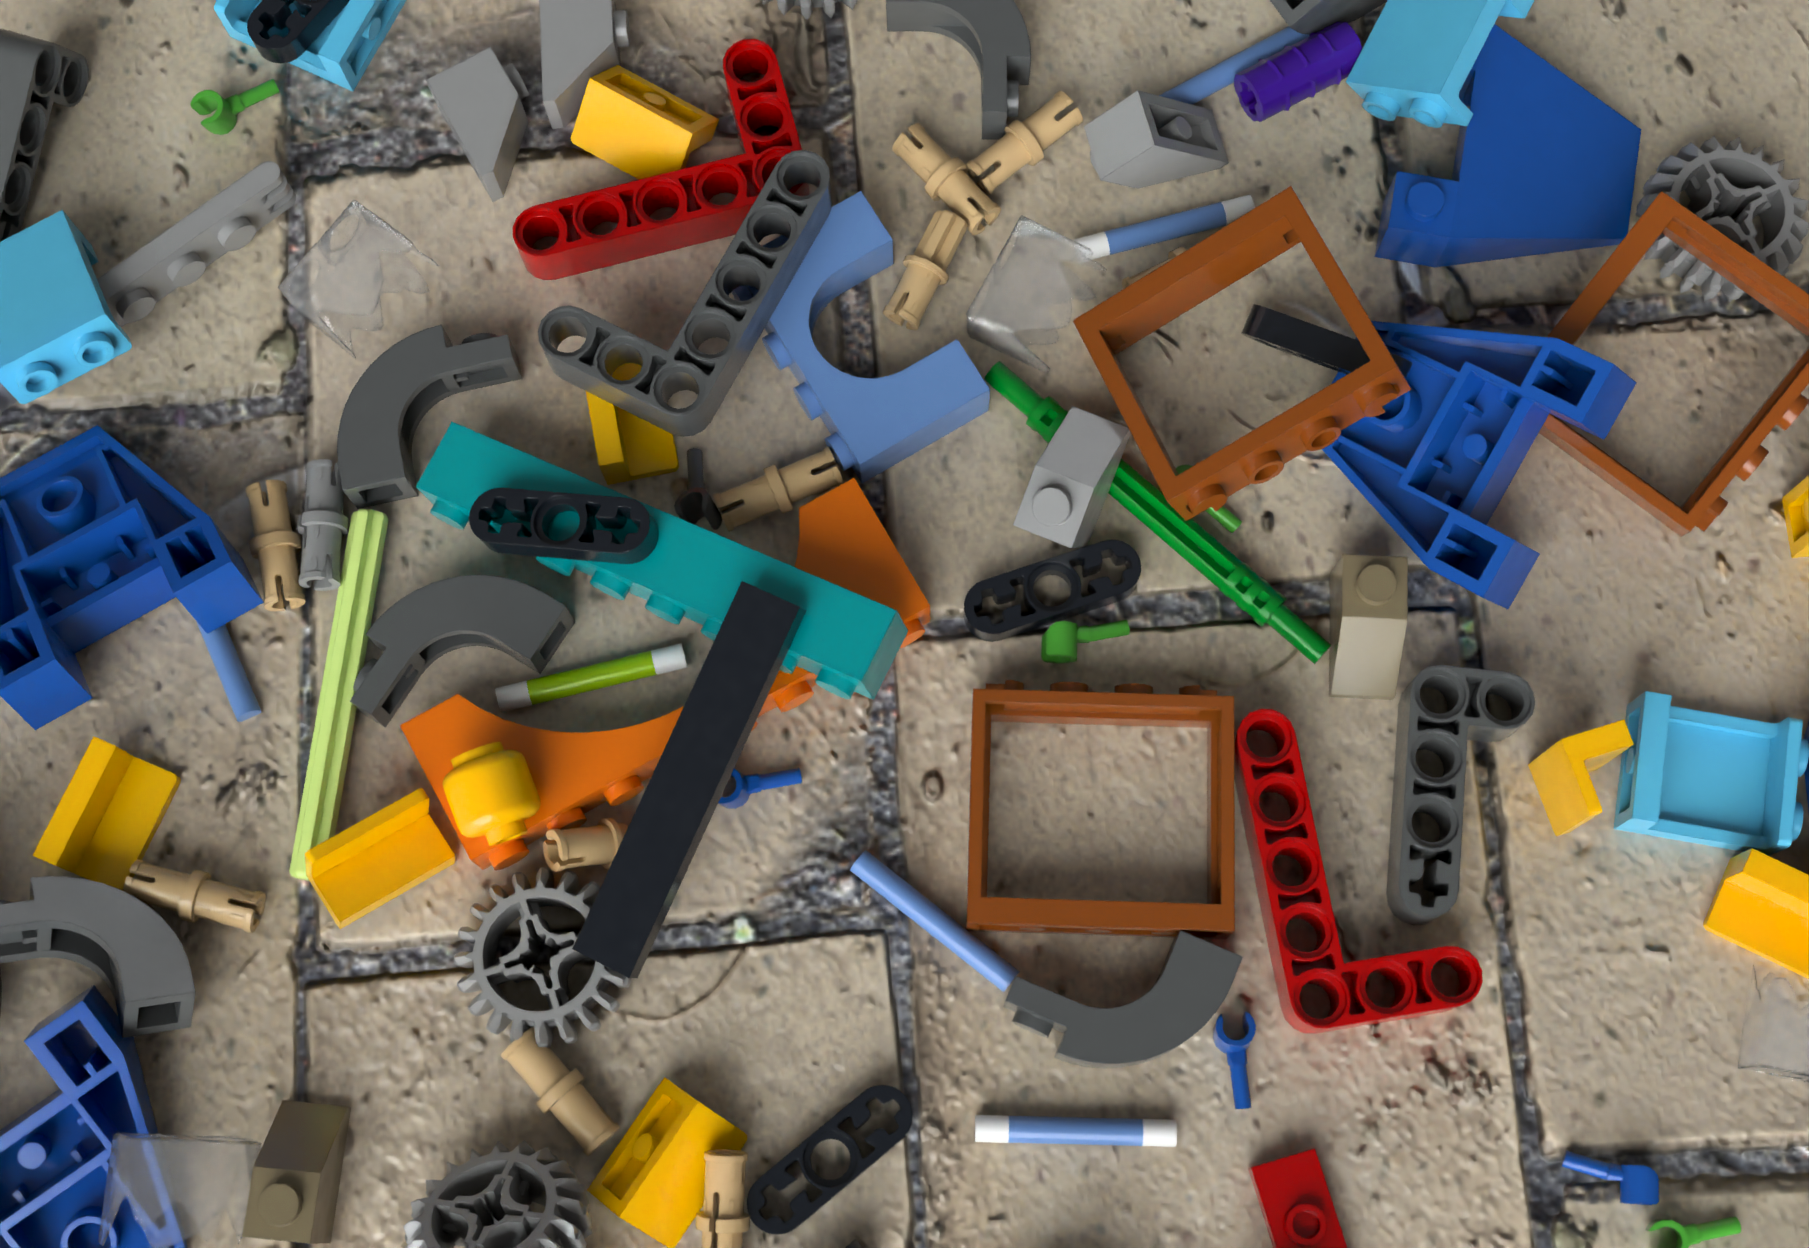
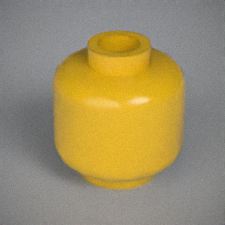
M495 742L469 750L451 760L454 769L444 777L442 784L455 822L462 835L471 838L485 835L489 846H494L515 839L528 832L524 820L535 815L541 804L522 753L517 750H504L501 742Z

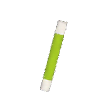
M679 643L497 687L495 691L500 711L506 712L688 668L683 644Z

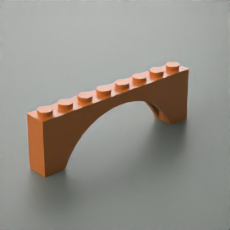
M855 478L799 507V541L794 567L897 610L908 629L900 649L920 638L926 631L923 625L930 622V604ZM797 666L793 674L779 670L758 717L776 707L781 712H786L806 702L814 694L812 687L817 685L815 680L818 675ZM456 694L401 724L400 727L470 860L482 870L492 865L494 870L497 871L507 868L526 857L530 852L527 845L545 836L548 830L579 828L587 821L585 813L605 802H608L611 807L620 805L642 792L644 789L642 782L652 777L683 707L664 716L633 726L595 732H558L528 727L502 719ZM757 721L755 722L752 730H754L757 727ZM501 742L504 750H517L525 757L541 805L535 815L524 820L527 833L510 841L489 846L485 835L471 838L461 834L445 795L442 782L444 777L454 769L451 762L453 758L480 746Z

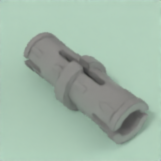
M329 459L312 460L305 465V506L302 515L297 517V531L303 535L301 572L298 583L303 588L308 589L311 587V580H315L313 590L317 591L334 590L341 586L342 537L348 534L349 528L348 517L343 515L344 491L342 489L338 462L335 463L334 471L331 472L332 460Z

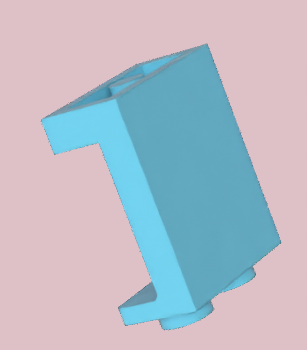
M216 0L214 10L229 36L256 48L249 36L247 24L251 13L262 0ZM349 0L348 4L300 57L288 63L353 92L407 0ZM294 3L289 5L292 13L295 9L299 12ZM273 26L267 33L270 37L276 34L284 38L288 35L289 30L287 26L282 30Z
M1387 0L1346 83L1364 100L1362 107L1379 119L1394 121L1396 116L1413 118L1433 128H1440L1443 123L1468 126L1473 113L1459 99V92L1498 16L1525 19L1535 0Z
M63 210L0 242V383L21 404H27L50 393L54 389L96 367L106 364L108 361L132 348L128 335L114 320L93 271L92 265L99 262L94 249Z
M1649 691L1643 692L1627 705L1625 722L1634 745L1625 750L1621 755L1614 829L1742 852L1753 848L1768 856L1789 848L1792 841L1798 838L1803 824L1804 813L1802 804L1796 802L1798 778L1806 770L1809 758L1808 741L1802 739V719L1787 717L1779 723H1769L1671 706L1672 695Z

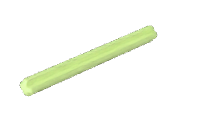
M362 508L354 511L350 519L340 577L341 586L338 588L289 870L292 877L300 880L309 881L306 876L305 853L336 834L357 707L350 700L356 693L353 690L356 677L365 663L369 640L366 633L371 628L389 522L385 513L372 509Z

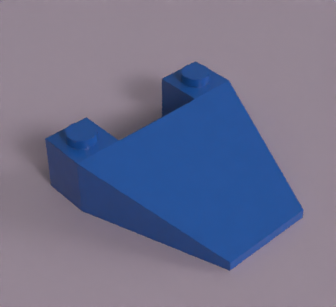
M1494 24L1459 92V99L1473 113V116L1468 126L1460 125L1452 180L1397 171L1383 201L1375 257L1435 268L1619 245L1628 234L1641 129Z
M1371 321L1389 352L1413 363L1406 378L1411 390L1384 405L1385 413L1375 417L1365 416L1341 430L1339 438L1322 450L1430 570L1488 601L1509 609L1540 553L1487 526L1545 420L1551 414L1605 440L1637 382L1615 364L1558 338ZM1337 372L1332 383L1346 376V374Z
M98 425L0 478V696L34 730L39 729L93 698L75 653L177 597L207 634L264 603L243 558L212 518Z
M93 985L39 1022L24 1040L60 1089L0 1130V1248H188L134 1037L122 1038L117 1014L96 986Z

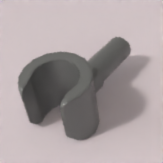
M692 448L687 451V491L676 500L674 505L675 512L680 519L694 525L698 520L706 517L712 529L717 530L721 526L723 519L711 496L706 491L703 477L702 450Z

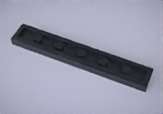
M741 582L576 939L573 950L628 978H638L807 610L746 582Z

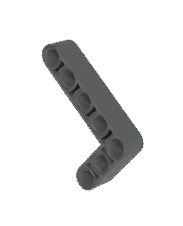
M798 150L783 156L776 164L668 351L581 308L560 306L547 313L541 320L538 329L540 345L553 372L561 379L671 434L686 437L694 436L704 431L711 423L830 214L833 204L829 167L825 160L814 152ZM801 183H809L817 187L813 193L806 196H798L789 192L792 187ZM771 234H780L788 238L786 243L778 248H767L759 244L764 237ZM748 285L759 290L753 298L746 301H737L729 297V294L739 286ZM570 336L586 338L581 348L574 352L564 353L557 350L559 344ZM718 337L729 342L727 347L717 354L708 355L698 350L699 346L710 338ZM625 363H635L642 366L641 371L636 377L630 380L621 381L612 377L613 372ZM689 390L698 394L696 401L686 408L677 409L667 404L670 397L679 391Z

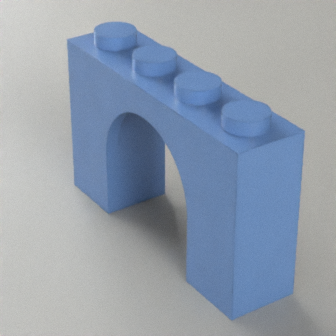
M859 191L831 208L827 220L765 326L768 335L763 337L762 341L776 367L780 371L789 367L797 379L799 385L794 387L793 390L808 418L812 421L820 416L831 435L825 438L827 447L829 446L834 460L840 469L845 471L852 467L861 483H864L989 411L990 388L958 339L904 370L881 378H862L846 374L828 363L817 350L812 340L816 321L823 309L835 297L894 264L893 239L862 191ZM781 235L763 245V247L778 248L784 245L788 238ZM748 285L739 286L732 291L735 300L746 301L753 298L759 290Z

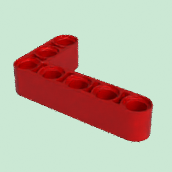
M743 39L734 43L726 51L723 58V71L728 98L744 154L535 205L524 210L514 222L513 239L527 271L534 277L542 280H556L736 235L776 164L783 156L793 151L802 150L777 57L773 49L764 41ZM748 73L764 75L762 79L756 82L740 80ZM764 125H773L779 128L776 133L770 136H760L754 133L757 128ZM809 183L798 184L792 187L789 192L798 196L809 195ZM719 193H731L736 196L732 202L726 205H715L709 202L713 196ZM662 207H670L677 210L672 217L666 220L650 218L655 210ZM602 222L617 224V227L606 235L591 233L592 229ZM547 236L558 238L557 242L548 249H532L533 244L538 239Z
M1258 709L1250 712L1240 722L1234 732V780L1280 1007L1285 1020L1294 1029L1302 1033L1318 1034L1443 1013L1471 1002L1478 995L1482 986V969L1478 960L1469 951L1458 946H1443L1344 963L1295 730L1291 721L1278 711ZM1254 730H1262L1269 733L1276 741L1277 755L1272 757L1255 755L1247 745L1246 734ZM1267 792L1282 795L1290 806V818L1285 821H1273L1267 818L1259 806L1260 795ZM1280 855L1290 856L1301 864L1304 871V879L1301 885L1287 886L1275 877L1272 866L1275 857ZM1293 919L1303 920L1314 928L1317 935V944L1314 951L1301 952L1291 946L1286 937L1288 921ZM1435 963L1450 965L1457 972L1459 989L1454 997L1443 995L1434 987L1431 980V971ZM1371 973L1386 976L1392 982L1395 989V999L1389 1008L1379 1007L1368 998L1365 983ZM1315 984L1327 992L1330 998V1011L1324 1019H1315L1307 1015L1302 1009L1299 994L1304 985Z

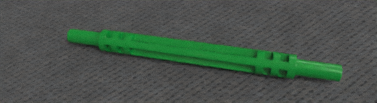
M1001 361L997 362L988 371L984 380L1028 417L1026 425L1033 431H1037L1049 444L1069 411L1064 410L1051 396L1044 399ZM1121 458L1108 493L1217 586L1221 593L1227 598H1231L1242 611L1247 612L1253 617L1257 624L1261 627L1266 623L1270 625L1311 662L1316 664L1331 647V644L1284 605L1287 600L1284 595L1273 589L1270 583L1263 577H1259L1252 571L1249 565L1238 559L1192 518L1185 521L1166 501L1163 493Z

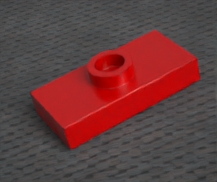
M1315 1148L1248 1168L1273 1248H1347Z

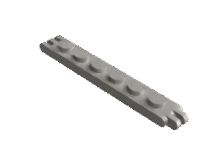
M272 161L261 163L97 279L110 312L118 325L123 327L127 323L136 322L146 317L153 310L156 302L176 288L190 285L198 280L207 266L228 251H236L246 246L253 239L256 231L292 207L296 201V194L279 166ZM0 383L1 417L2 412L16 403L17 399Z

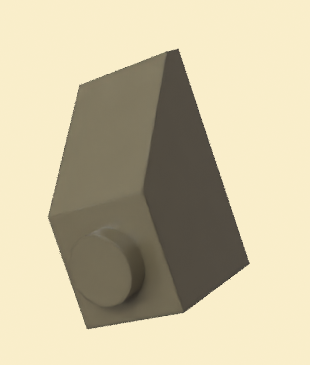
M1342 554L1331 572L1329 697L1393 700L1395 698L1408 620V557Z
M282 1100L253 1166L242 1237L308 1244L331 1243L351 1107Z

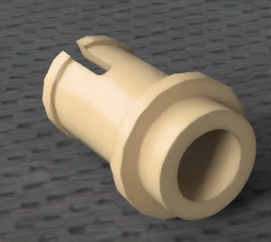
M602 818L596 826L562 830L550 829L546 832L548 840H544L543 844L546 863L554 872L599 864L609 870L628 826L622 822L617 823L613 818Z

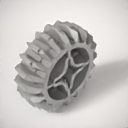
M1713 136L1711 139L1706 140L1700 149L1690 142L1680 149L1676 157L1670 155L1661 162L1656 169L1657 173L1651 175L1643 187L1644 192L1642 194L1644 197L1637 205L1636 216L1641 217L1661 191L1679 203L1680 192L1685 190L1691 200L1687 207L1692 213L1784 276L1789 271L1788 266L1793 264L1802 253L1803 245L1801 241L1808 234L1809 223L1801 219V217L1807 211L1809 200L1793 197L1794 193L1799 189L1800 178L1783 179L1780 175L1784 169L1785 159L1773 162L1770 165L1762 160L1764 145L1754 148L1749 154L1743 152L1740 137L1730 141L1725 149H1723L1715 136ZM1757 215L1761 219L1764 230V241L1761 250L1754 239L1758 233L1752 222ZM1663 234L1660 235L1645 255L1644 260L1662 259L1665 263L1660 269V279L1670 277L1673 273L1682 278L1680 293L1689 291L1694 284L1701 286L1705 302L1713 299L1721 289L1729 303L1739 299L1744 293L1743 290Z
M539 868L536 875V888H531L529 880L522 872L514 873L512 875L514 894L508 896L505 890L499 885L494 884L488 889L490 896L497 903L491 911L478 903H474L471 906L470 912L473 916L483 921L479 930L477 931L470 927H461L459 929L458 937L474 944L473 951L455 954L454 964L459 967L474 968V973L462 977L457 982L458 989L463 993L482 991L472 1000L468 1010L475 1016H481L494 1009L486 1026L487 1030L491 1033L498 1035L513 1020L510 1030L511 1042L518 1040L525 1031L534 1027L535 1040L538 1047L548 1048L551 1047L553 1041V1029L558 1027L564 1042L568 1044L575 1043L578 1040V1033L574 1021L580 1018L583 1024L593 1032L600 1029V1020L591 1010L599 1003L605 1009L616 1012L620 1004L615 998L606 994V991L610 984L620 988H629L631 978L595 961L589 981L582 991L569 1001L568 995L571 994L568 987L569 972L576 963L589 957L572 949L578 937L574 931L560 935L551 932L548 922L542 917L540 907L559 906L569 908L583 915L586 919L600 890V886L594 881H590L576 895L578 875L573 871L567 870L561 876L557 888H554V877L549 868ZM521 916V919L518 920L521 929V938L518 946L509 954L499 957L500 963L495 964L496 949L503 933L515 919ZM539 936L553 950H556L559 946L563 948L559 950V954L550 958V978L545 976V971L536 965H533L531 968L526 967L531 965L532 960L540 956L538 946L541 943ZM511 980L515 983L535 980L541 994L546 996L550 1010L529 1011L517 1008L507 999L499 985Z
M525 1140L512 1152L498 1141L491 1154L482 1156L472 1148L470 1161L460 1166L447 1162V1176L442 1180H426L427 1197L411 1202L413 1220L403 1225L406 1233L405 1241L408 1244L405 1248H454L455 1245L464 1246L465 1248H586L585 1238L592 1234V1219L588 1208L589 1199L584 1186L579 1184L574 1169L568 1166L566 1160L558 1161L557 1156L552 1154L548 1147L535 1152L534 1148H531ZM532 1202L545 1206L544 1213L532 1212L530 1208Z

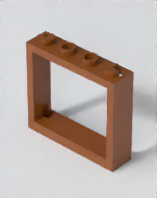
M1291 186L1073 320L1166 501L1185 521L1190 520L1210 507L1215 511L1219 510L1227 502V497L1249 484H1261L1271 480L1283 470L1285 463L1307 450L1317 451L1329 446L1339 438L1341 430L1365 416L1375 417L1385 413L1384 405L1411 390ZM1301 242L1370 361L1179 474L1116 354Z
M1661 191L1547 336L1575 345L1661 234L1808 337L1809 294ZM1809 346L1681 507L1559 418L1549 414L1539 433L1682 537L1690 533L1695 526L1705 532L1713 520L1727 506L1728 501L1722 498L1720 494L1735 475L1745 482L1769 453L1760 444L1774 426L1777 425L1784 431L1787 430L1809 403V399L1801 394L1809 384Z
M1005 680V684L986 683V689L973 688L966 929L968 931L1175 938L1181 930L1204 939H1227L1235 932L1234 696H1217V690H1200V685L1179 688V694H1153L1152 686L1137 683L1116 685L1114 693L1088 692L1089 686L1080 682L1052 683L1050 691L1024 690V684L1014 680ZM991 722L1207 728V904L987 897Z

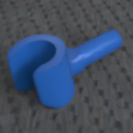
M734 768L730 778H735L736 789L730 796L721 797L718 804L728 809H736L743 806L752 793L801 784L800 768L760 775L758 773L744 775Z
M1244 1012L1242 1016L1245 1032L1243 1039L1232 1040L1224 1034L1222 1014L1219 1015L1213 1029L1215 1046L1221 1052L1227 1054L1235 1109L1252 1108L1246 1064H1248L1246 1050L1249 1048L1255 1035L1256 1024L1248 1012Z
M1565 1151L1562 1167L1608 1181H1620V1203L1638 1205L1658 1204L1659 1177L1652 1168L1644 1165L1606 1163L1574 1152Z

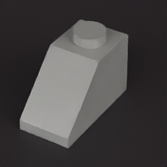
M539 0L542 98L552 129L565 128L579 113L590 77L616 65L621 66L620 47L630 46V27L627 10H617L615 0Z
M489 47L426 81L440 112L492 202H495L504 197L529 122L521 99L529 96V93L513 63L502 67L492 48Z
M1137 90L1084 126L1091 149L1090 160L1101 181L1139 189L1217 170L1229 163L1212 110Z
M1072 406L1034 467L1013 525L1071 549L1088 546L1131 432L1129 428Z

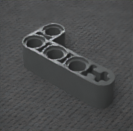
M0 28V242L20 232L22 229L53 103L67 107L77 105L83 97L89 78L88 63L82 54L56 43Z
M1429 666L1419 672L1400 696L1386 895L1388 906L1393 915L1404 923L1413 926L1425 925L1448 912L1456 903L1460 880L1467 740L1483 742L1502 741L1510 737L1533 715L1535 707L1534 692L1528 682L1519 675L1503 671L1457 666ZM1430 687L1442 693L1447 701V712L1437 714L1425 708L1420 700V689ZM1494 694L1506 700L1511 708V719L1502 721L1494 718L1486 708V695ZM1418 750H1429L1440 757L1444 768L1442 777L1433 778L1420 771L1415 757ZM1414 813H1425L1436 820L1440 829L1438 842L1424 841L1415 834L1412 828ZM1438 859L1425 868L1423 873L1424 861ZM1422 875L1424 890L1434 892L1435 895L1434 899L1423 906L1421 905L1420 895L1409 891V886L1421 879Z

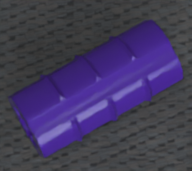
M1336 22L1317 33H1311L1309 37L1292 46H1284L1282 51L1266 59H1259L1257 64L1235 74L1234 88L1241 107L1254 122H1262L1283 110L1289 111L1291 106L1308 97L1314 98L1316 93L1333 84L1339 85L1341 80L1349 76L1362 51L1360 39L1348 23Z

